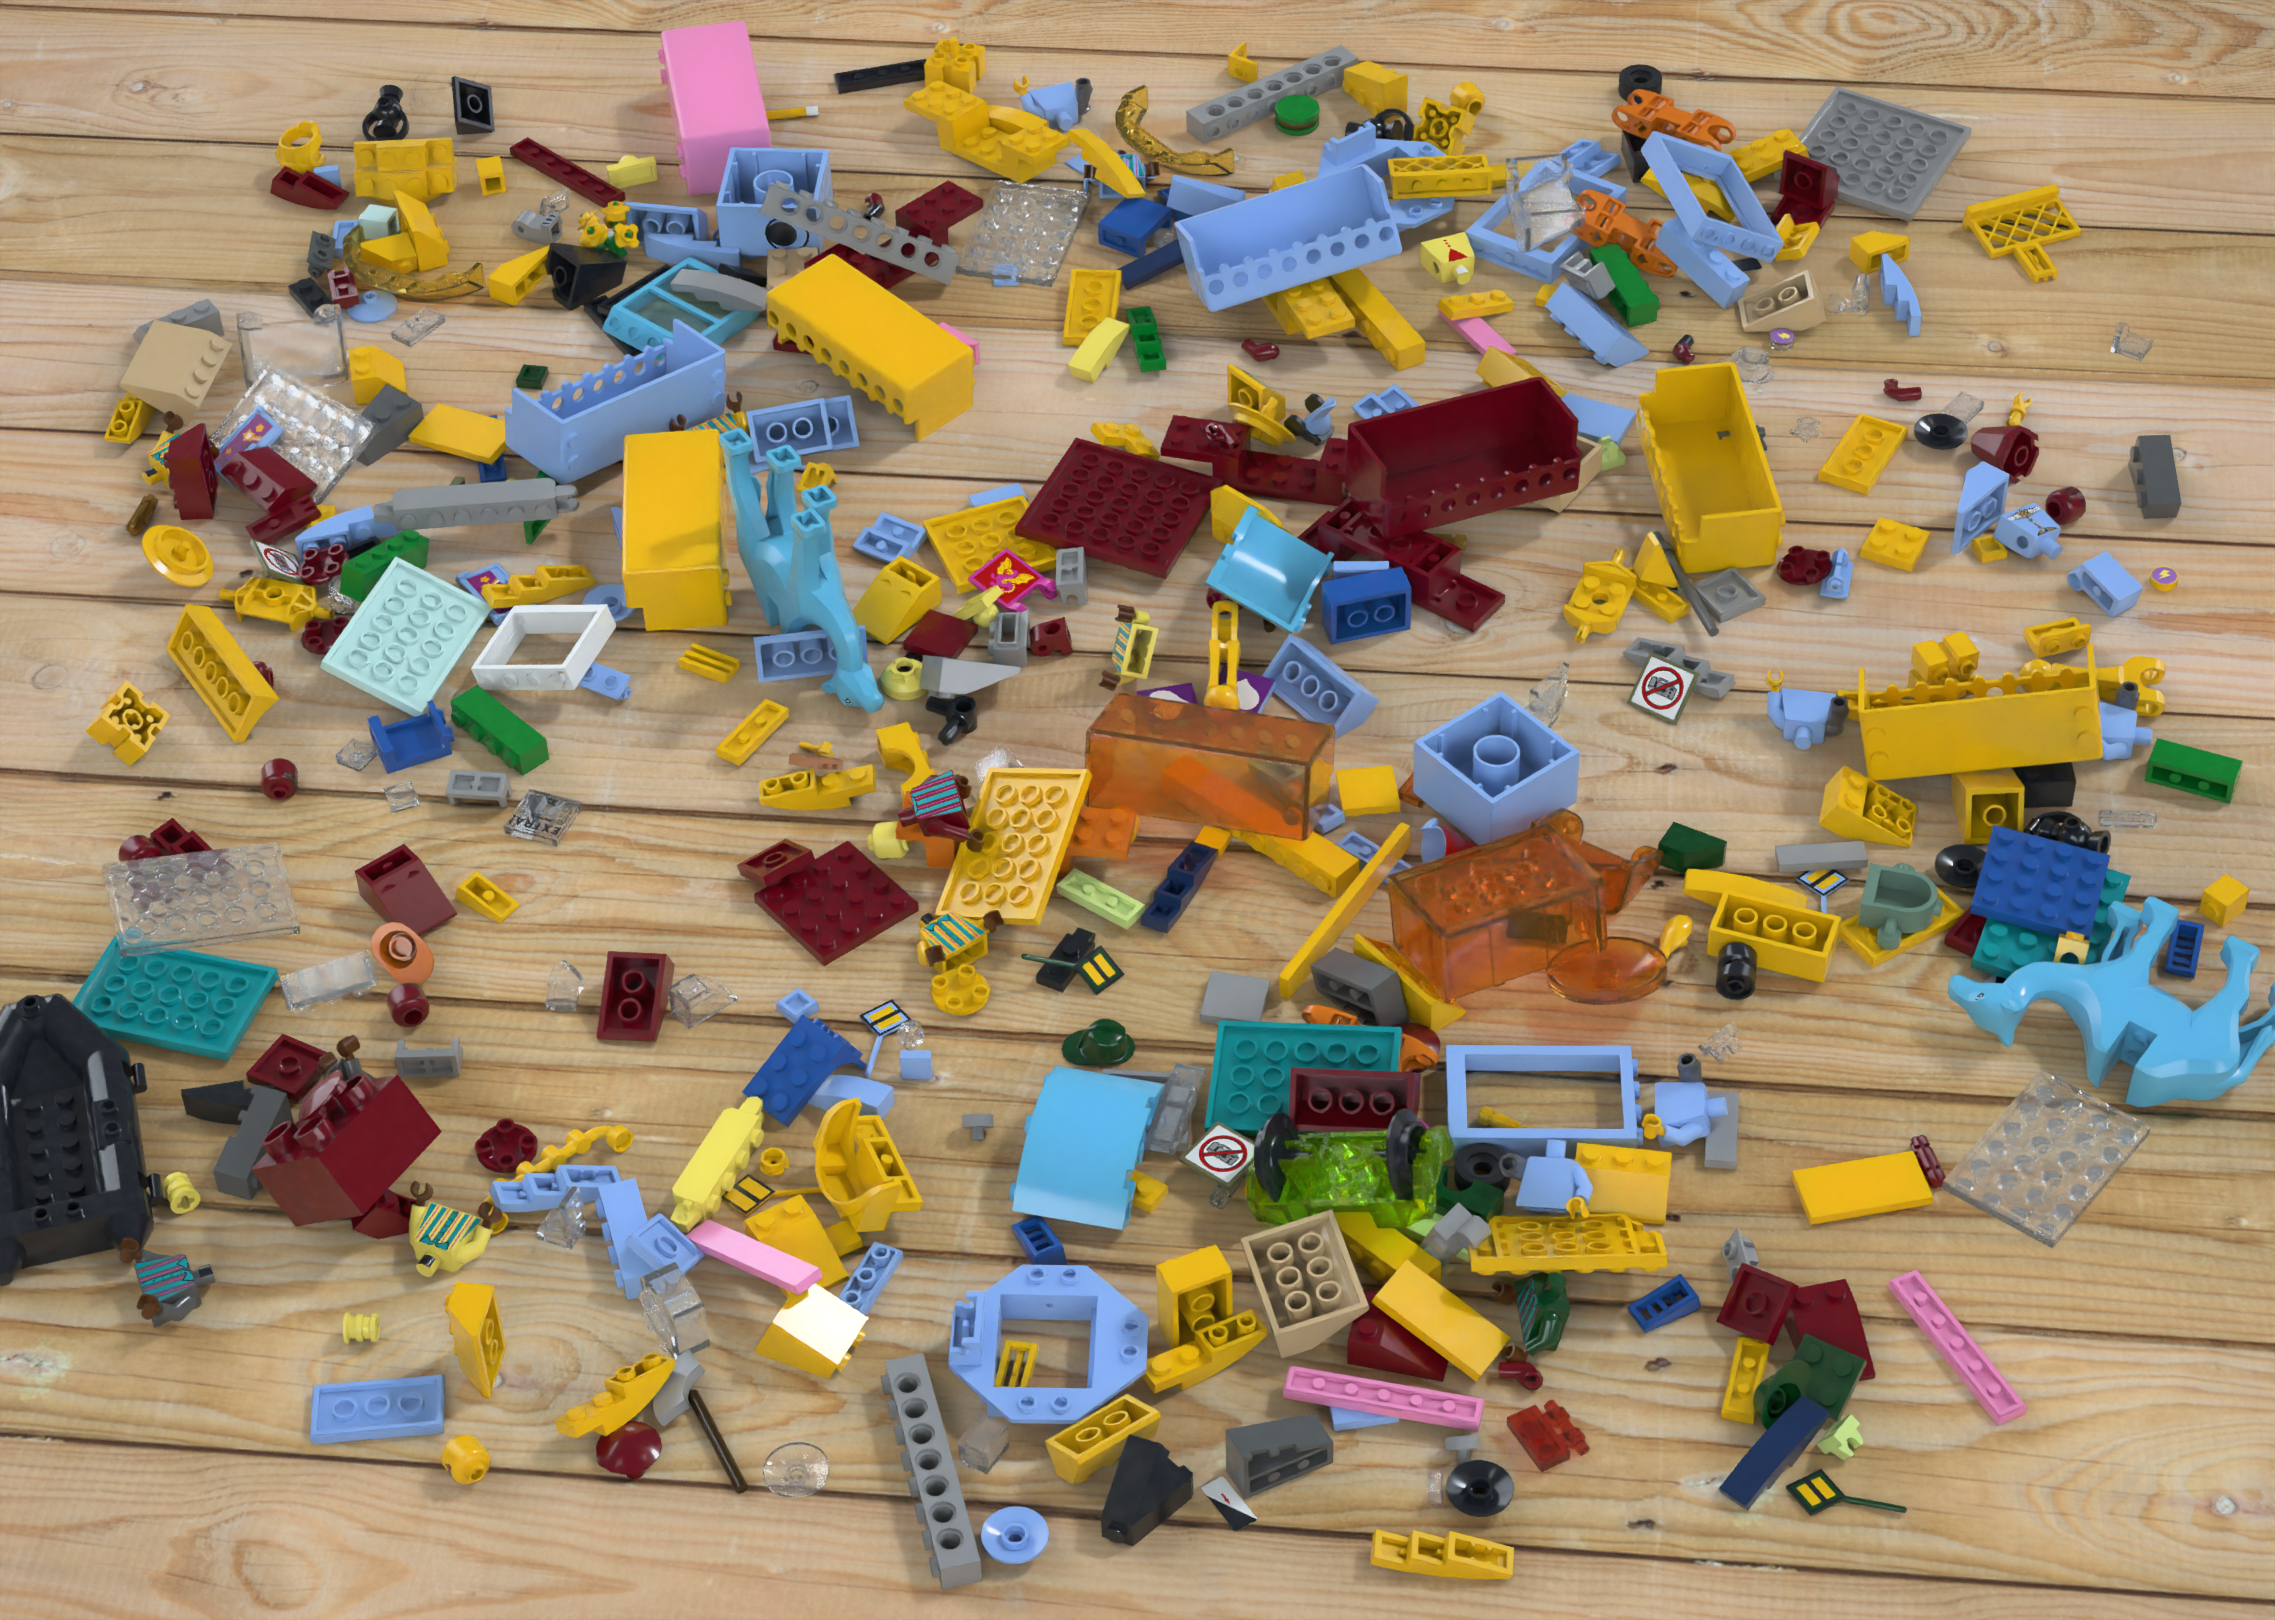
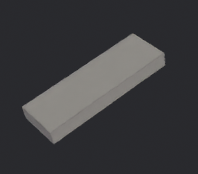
M1863 841L1775 846V857L1779 873L1867 868L1868 859Z
M1708 1090L1709 1099L1726 1098L1728 1115L1711 1117V1133L1705 1136L1704 1167L1736 1169L1739 1092Z

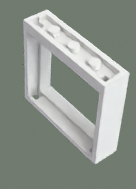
M607 604L513 606L471 670L480 688L483 690H575L616 628V623ZM583 633L562 665H505L526 634Z

